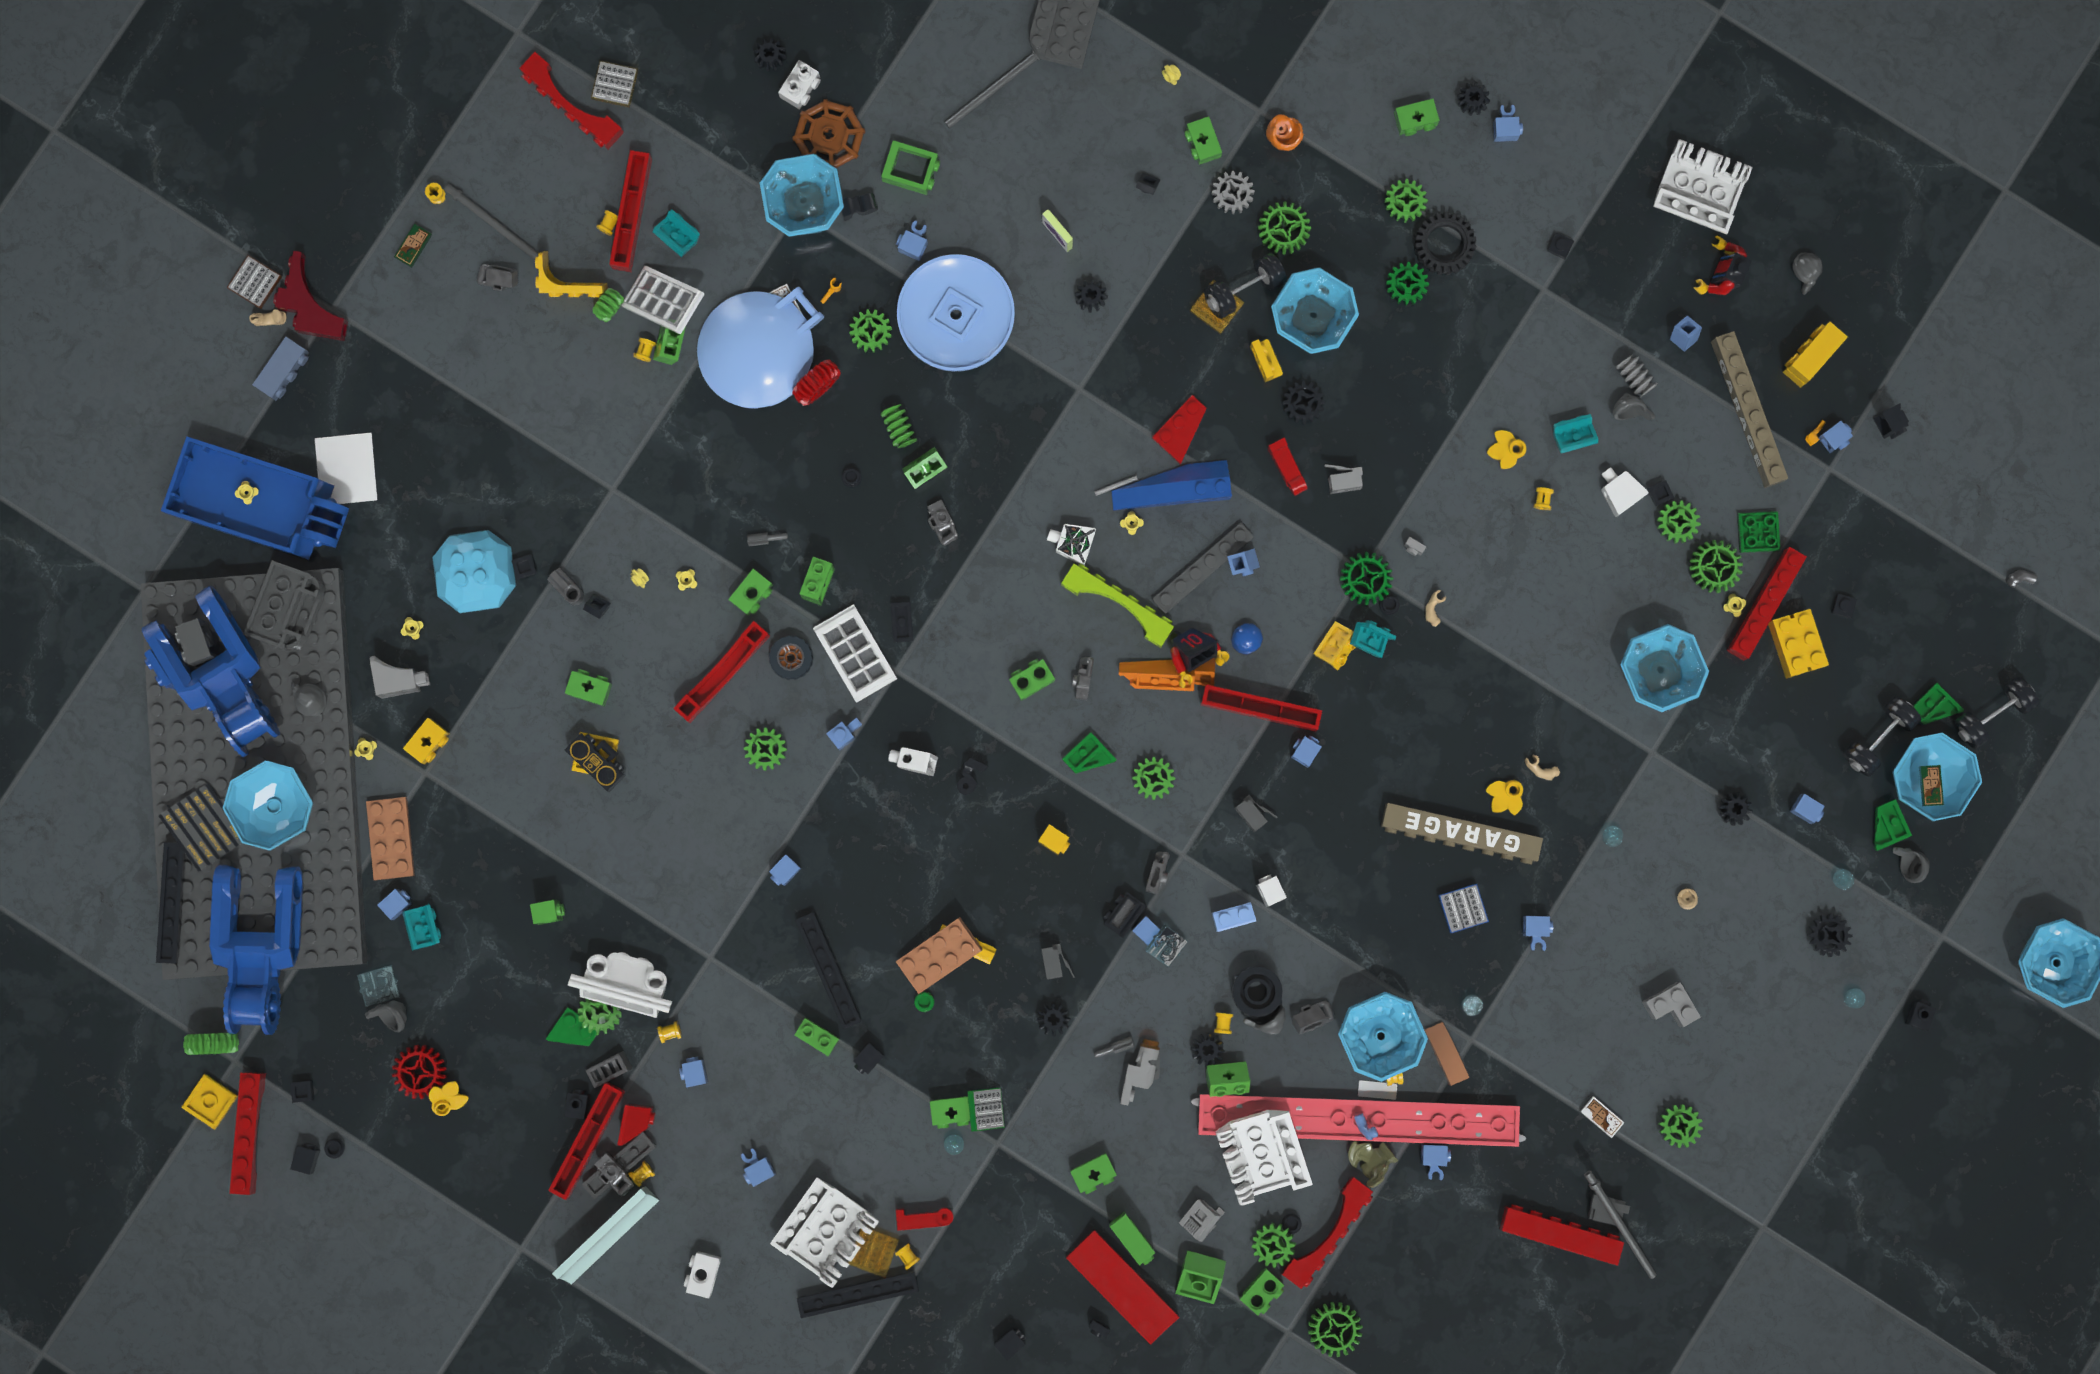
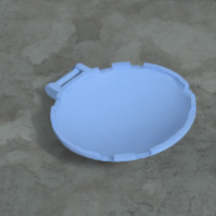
M800 287L795 288L785 298L767 292H746L725 300L708 316L698 338L697 357L705 381L722 399L744 408L758 409L781 403L793 395L794 387L810 370L814 356L811 329L824 318V315L813 307L803 295V290ZM797 299L812 318L807 321L792 303L794 300Z

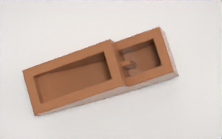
M1441 1022L1424 1029L1448 1084L1452 1086L1468 1079V1073L1444 1023Z

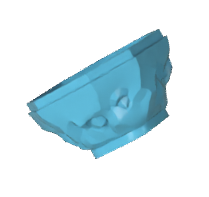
M2064 918L2036 926L2018 961L2026 988L2062 1008L2090 1000L2100 982V938ZM2055 959L2057 961L2056 967L2053 965Z
M1388 992L1380 993L1349 1007L1338 1033L1354 1071L1380 1082L1418 1066L1428 1040L1412 1002ZM1379 1032H1382L1384 1034V1038L1382 1040H1379L1377 1038V1034Z

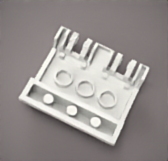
M1679 139L1665 169L1653 207L1727 235L1734 218V210L1744 184L1749 179L1752 167L1744 164L1740 174H1738L1742 163L1737 161L1730 174L1725 172L1730 164V158L1726 157L1720 168L1724 156L1707 150L1702 161L1705 149L1701 147L1695 160L1691 159L1689 156L1693 151L1694 144L1689 143L1685 153H1683L1687 142Z
M1265 1110L1229 1121L1215 1132L1218 1141H1220V1147H1228L1233 1144L1232 1147L1223 1153L1232 1183H1240L1245 1180L1235 1189L1239 1205L1255 1202V1195L1292 1185L1293 1191L1313 1185L1289 1111Z
M817 1177L770 1244L783 1254L790 1255L818 1275L821 1281L833 1288L838 1280L831 1274L838 1278L842 1275L834 1267L835 1263L838 1262L841 1266L847 1268L849 1263L843 1257L851 1262L861 1248L855 1240L862 1245L865 1243L864 1238L857 1234L858 1230L861 1228L865 1233L871 1234L873 1230L866 1224L875 1228L879 1220L841 1191Z

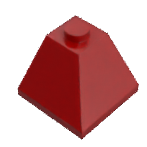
M636 1104L625 1105L617 1145L627 1144L650 1128V1124H654L656 1113L653 1112L652 1107Z

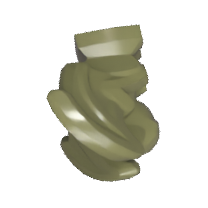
M1354 1141L1348 1151L1349 1161L1354 1168H1357L1359 1161L1365 1162L1360 1168L1363 1174L1369 1178L1366 1184L1370 1188H1374L1383 1182L1390 1163L1399 1161L1384 1142L1380 1144L1379 1148L1373 1149L1371 1143L1357 1144V1141Z

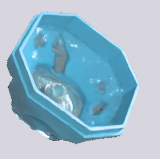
M816 154L775 160L760 182L766 221L789 237L820 233L828 230L844 208L837 169ZM801 199H807L806 203L800 202Z
M1320 267L1292 273L1271 306L1277 333L1310 354L1339 348L1359 316L1353 288ZM1310 313H1315L1317 317L1311 318Z
M1669 624L1631 638L1620 664L1635 701L1660 712L1698 698L1709 673L1694 635ZM1659 666L1663 669L1662 674L1657 672Z

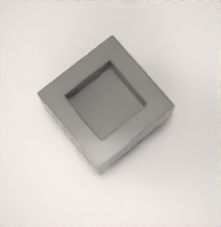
M1411 537L1404 544V547L1407 548L1406 551L1414 556L1417 554L1421 556L1426 549V546Z

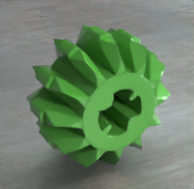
M612 288L607 289L593 307V314L598 319L608 322L622 306L624 297Z

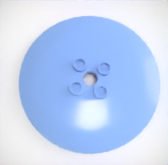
M945 255L921 265L905 282L897 304L898 326L908 348L924 363L945 371L971 370L989 362L1007 343L1014 324L1013 297L1004 278L986 262L967 255ZM959 310L962 316L960 319L954 320L950 316L951 312Z

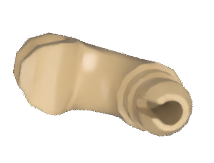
M275 309L265 314L253 313L249 317L250 322L256 326L282 325L287 319L285 312Z
M1441 590L1434 592L1426 605V621L1435 627L1441 622L1434 610L1435 605L1446 600V596L1442 600L1437 598V594Z
M1532 755L1534 759L1533 764L1529 762L1528 758L1525 759L1526 766L1540 778L1552 781L1555 776L1557 777L1560 774L1558 767L1541 769L1538 765L1539 758L1536 755Z

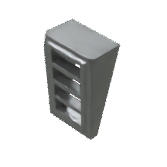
M622 1051L585 1071L594 1088L631 1070L632 1066L625 1052ZM610 1062H612L616 1070V1073H614L611 1065L609 1064ZM602 1066L605 1067V1069H606V1071H607V1073H608V1075H609L608 1077L606 1076V1074H605V1072H604ZM594 1070H598L602 1078L601 1081H599Z

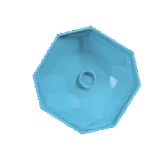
M489 530L449 535L432 557L437 596L459 613L500 608L516 587L511 546Z
M1944 733L1914 738L1893 770L1898 799L1931 821L1961 816L1982 783L1976 754ZM1941 765L1944 805L1922 806L1919 766Z
M264 761L230 781L223 810L243 844L271 851L306 831L313 801L294 768Z

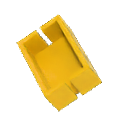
M1831 322L1817 327L1810 335L1812 339L1809 338L1797 350L1799 354L1796 353L1784 365L1787 368L1783 373L1800 388L1812 379L1848 337Z
M1811 609L1769 622L1768 626L1786 679L1829 665Z

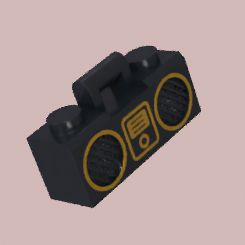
M582 733L579 734L565 751L607 792H610L626 776L623 773L624 767L617 761L615 763L612 762L618 753L605 740H602L595 746L596 740L589 734L586 736ZM601 749L609 755L607 759L599 753Z

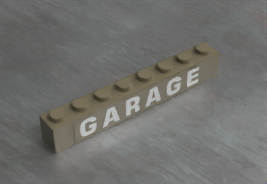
M1735 332L1716 337L1711 341L1764 488L1784 482L1788 479Z
M1390 803L1385 804L1381 827L1385 828V832L1388 833L1405 832L1404 836L1416 838V835L1424 837V841L1435 843L1436 840L1443 841V845L1455 847V844L1463 846V850L1474 852V848L1480 849L1482 854L1485 855L1502 854L1501 858L1513 860V857L1521 859V863L1530 865L1533 862H1538L1543 838Z

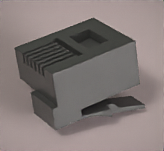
M1250 795L1246 796L1242 800L1243 802L1235 808L1253 832L1268 822L1255 805L1264 813H1269L1277 818L1269 810L1259 806Z
M1060 944L1042 949L1047 979L1063 977L1059 954L1062 955ZM1062 955L1065 966L1069 968L1073 978H1075L1067 960Z
M1593 1194L1588 1219L1616 1225L1598 1196ZM1608 1197L1621 1219L1623 1213L1629 1214L1630 1206L1625 1205V1201Z

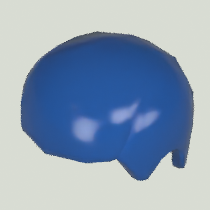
M1245 623L1237 627L1232 633L1231 638L1233 648L1238 653L1246 655L1255 652L1263 641L1261 630L1252 623Z

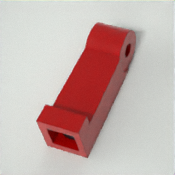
M1284 437L1269 445L1267 449L1287 487L1296 496L1308 488Z
M947 1207L940 1208L936 1212L904 1214V1208L896 1209L897 1231L947 1226L953 1221V1213Z

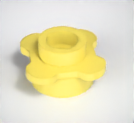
M1166 65L1165 70L1162 71L1164 79L1173 85H1176L1177 80L1181 77V72L1175 65Z
M243 481L238 490L235 491V496L249 505L252 503L253 497L258 495L259 490L253 488L248 481Z
M1133 511L1128 512L1127 517L1120 521V526L1126 528L1130 535L1136 534V530L1144 524L1143 520L1139 519Z
M640 568L632 570V582L636 586L645 588L646 582L649 581L646 573Z
M689 569L688 571L677 572L676 578L678 579V588L684 591L690 587L696 588L697 582L694 578V570Z
M1730 594L1728 602L1723 606L1725 612L1729 611L1735 617H1739L1742 614L1741 610L1746 606V601L1736 597L1735 594Z
M407 617L401 629V634L403 636H411L412 639L416 640L420 637L419 632L424 624L422 621H414L411 617Z
M360 738L354 753L357 757L363 756L367 760H371L374 757L373 752L377 748V743Z

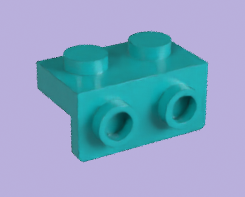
M672 209L668 211L667 217L655 226L652 231L680 257L684 256L697 244L700 233L694 226L688 224L679 213Z
M1591 414L1580 415L1567 421L1562 420L1553 425V436L1561 454L1597 444L1599 441L1592 424Z
M1366 620L1365 623H1356L1350 644L1375 657L1382 658L1387 641L1395 640L1396 636L1390 633L1391 630L1377 627V623Z
M430 904L402 912L412 951L440 943V930L435 926L434 920L436 915Z

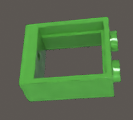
M893 140L881 176L882 182L927 195L928 190L933 188L935 179H932L934 171L938 172L941 161L938 160L937 153ZM900 150L930 159L923 184L893 176Z
M816 557L812 558L800 591V595L804 600L822 606L835 570L832 563Z
M1125 1211L1109 1223L1110 1228L1139 1266L1142 1263L1147 1265L1154 1259L1155 1250Z

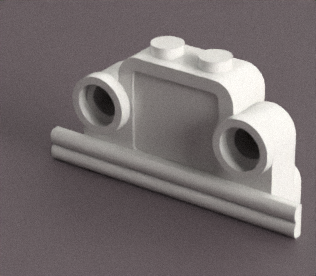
M623 952L611 953L607 958L602 955L591 956L587 961L584 977L571 974L568 986L580 989V997L655 1018H657L659 1011L669 1013L672 1001L663 999L667 984L665 974L661 971H654L653 964L647 959L630 957Z

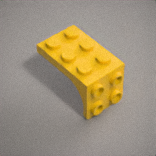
M548 251L540 252L538 257L535 258V267L539 269V276H536V288H539V293H548L549 297H560L563 293H568V297H580L583 294H588V297H600L608 289L607 283H571L558 280L550 271Z

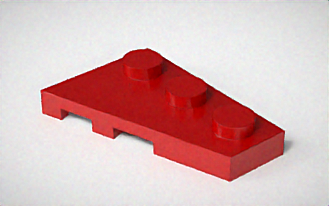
M1192 395L1159 429L1152 439L1181 465L1207 408Z

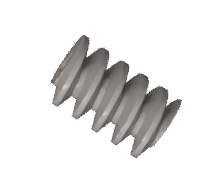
M1631 355L1618 364L1616 369L1623 368L1620 375H1628L1625 382L1632 381L1629 387H1637L1634 394H1641L1640 397L1655 388L1658 383H1650L1653 376H1645L1649 370H1641L1644 363L1637 364L1639 356L1632 358Z

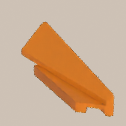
M1212 658L1191 672L1186 670V674H1190L1193 681L1189 685L1188 681L1183 679L1186 684L1184 688L1179 685L1181 675L1180 673L1177 674L1172 660L1119 663V675L1125 676L1130 681V685L1135 689L1194 691V684L1214 686L1215 658Z

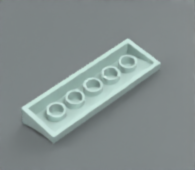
M646 1186L641 1188L552 1274L557 1279L573 1284L659 1201L657 1197Z

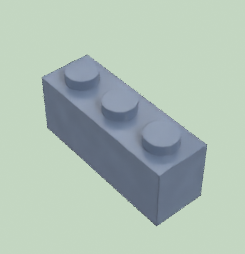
M285 337L252 385L277 401L278 398L280 399L285 394L288 383L293 382L296 378L299 367L304 366L307 362L309 352Z

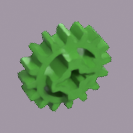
M1406 179L1404 184H1402L1398 180L1397 187L1392 184L1390 187L1392 191H1387L1386 195L1388 198H1385L1384 202L1389 203V205L1386 206V210H1392L1391 217L1397 215L1396 221L1403 218L1404 223H1406L1408 218H1410L1413 222L1415 215L1421 217V211H1425L1426 206L1423 204H1426L1428 199L1423 197L1426 195V191L1421 192L1422 185L1416 187V181L1409 184L1408 179ZM1402 189L1400 195L1394 196L1397 191ZM1404 197H1406L1407 201H1409L1408 204H1405V201L1403 200ZM1418 206L1414 211L1410 212L1412 207Z
M867 309L865 315L859 312L860 318L854 317L855 324H850V328L854 329L849 332L850 336H855L852 342H858V349L863 346L864 352L871 348L872 352L875 353L876 347L882 350V344L888 345L886 338L892 337L888 333V331L892 330L891 326H887L890 323L889 319L883 320L885 315L882 313L878 316L877 310L870 314L869 309ZM873 319L878 320L881 324L877 325L873 322ZM864 320H866L865 324L862 327H859V325ZM869 324H871V327L874 330L872 334V339L869 333L867 332L870 328ZM883 335L881 339L876 342L878 336ZM859 337L866 338L869 343L862 341Z
M1682 500L1678 505L1675 501H1672L1671 507L1666 504L1664 506L1666 511H1659L1662 517L1656 520L1661 522V525L1657 527V529L1663 530L1660 535L1664 536L1666 534V541L1673 538L1674 544L1678 543L1679 539L1682 543H1685L1686 537L1691 540L1693 538L1691 533L1697 534L1698 530L1695 527L1701 525V523L1696 522L1700 518V515L1694 514L1697 509L1691 510L1690 503L1684 506ZM1676 510L1674 516H1667L1670 511ZM1678 518L1679 521L1683 523L1680 526H1678V523L1675 522V520ZM1683 528H1690L1687 533L1681 535Z
M764 728L762 733L757 729V735L750 733L752 739L745 740L749 744L748 747H744V750L749 752L745 755V758H751L749 764L756 763V769L763 766V770L766 771L767 766H770L773 770L775 763L779 766L781 765L780 758H786L782 755V752L787 751V748L782 747L786 741H780L779 739L782 735L778 734L775 736L776 730L774 729L770 733L768 728ZM763 736L772 737L768 741H762L760 739V737ZM755 743L757 745V752L753 755L752 748ZM759 743L765 746L770 745L768 750L770 751L772 756L765 752L761 753L763 749L761 748L762 746ZM778 744L779 750L776 756L774 754V747ZM762 758H769L771 761L760 762L759 760H761Z
M1155 757L1152 758V762H1149L1146 758L1145 764L1143 765L1139 762L1138 766L1140 769H1134L1133 771L1137 774V776L1132 777V780L1137 781L1134 788L1139 787L1138 794L1144 792L1145 799L1149 795L1152 796V800H1155L1156 795L1162 799V793L1164 792L1168 795L1169 790L1167 788L1174 787L1170 783V781L1175 780V777L1170 776L1174 770H1168L1170 764L1163 765L1162 758L1159 762H1156ZM1155 765L1154 770L1144 771L1146 767ZM1161 769L1165 771L1167 780L1162 778ZM1155 773L1157 774V779H1159V782L1155 781L1154 784L1150 783L1151 779L1148 778V776H1152ZM1140 777L1145 779L1147 783L1146 789L1142 786ZM1160 785L1164 787L1160 791L1152 792L1153 788Z
M586 998V1002H580L581 1008L578 1009V1014L580 1015L578 1019L579 1022H583V1029L589 1027V1033L596 1030V1034L599 1035L600 1031L603 1030L607 1034L608 1028L614 1030V1024L619 1025L618 1018L621 1017V1012L619 1011L621 1008L611 1006L612 1014L608 1010L609 1005ZM586 1012L591 1016V1020L587 1018Z
M1680 1104L1679 1109L1676 1105H1672V1111L1666 1108L1667 1115L1661 1114L1660 1117L1664 1120L1663 1122H1658V1125L1663 1126L1659 1133H1665L1662 1139L1665 1141L1670 1139L1669 1145L1671 1146L1676 1142L1677 1148H1681L1682 1143L1685 1147H1689L1688 1142L1695 1144L1694 1137L1700 1138L1701 1135L1697 1132L1698 1130H1703V1127L1698 1126L1702 1119H1696L1699 1113L1696 1111L1691 1113L1692 1107L1690 1106L1685 1110L1684 1104ZM1681 1113L1687 1114L1691 1119H1684ZM1673 1117L1671 1124L1668 1125L1669 1119ZM1679 1121L1681 1123H1684L1682 1131L1680 1129H1677ZM1693 1127L1692 1133L1689 1135L1688 1132ZM1670 1133H1677L1680 1139H1675Z
M1271 1223L1270 1228L1265 1224L1263 1231L1261 1229L1257 1230L1259 1236L1253 1237L1256 1243L1252 1244V1248L1257 1249L1254 1256H1260L1259 1262L1265 1260V1266L1272 1263L1273 1268H1276L1278 1262L1283 1266L1285 1264L1284 1259L1288 1262L1291 1260L1290 1255L1295 1253L1291 1248L1295 1247L1296 1243L1291 1242L1294 1235L1287 1234L1289 1228L1282 1230V1224L1275 1227V1224ZM1267 1233H1274L1271 1237H1264ZM1273 1241L1276 1242V1244H1275L1276 1248H1275V1249L1272 1248V1244H1271V1243H1272ZM1278 1253L1284 1254L1281 1257L1274 1258V1256Z

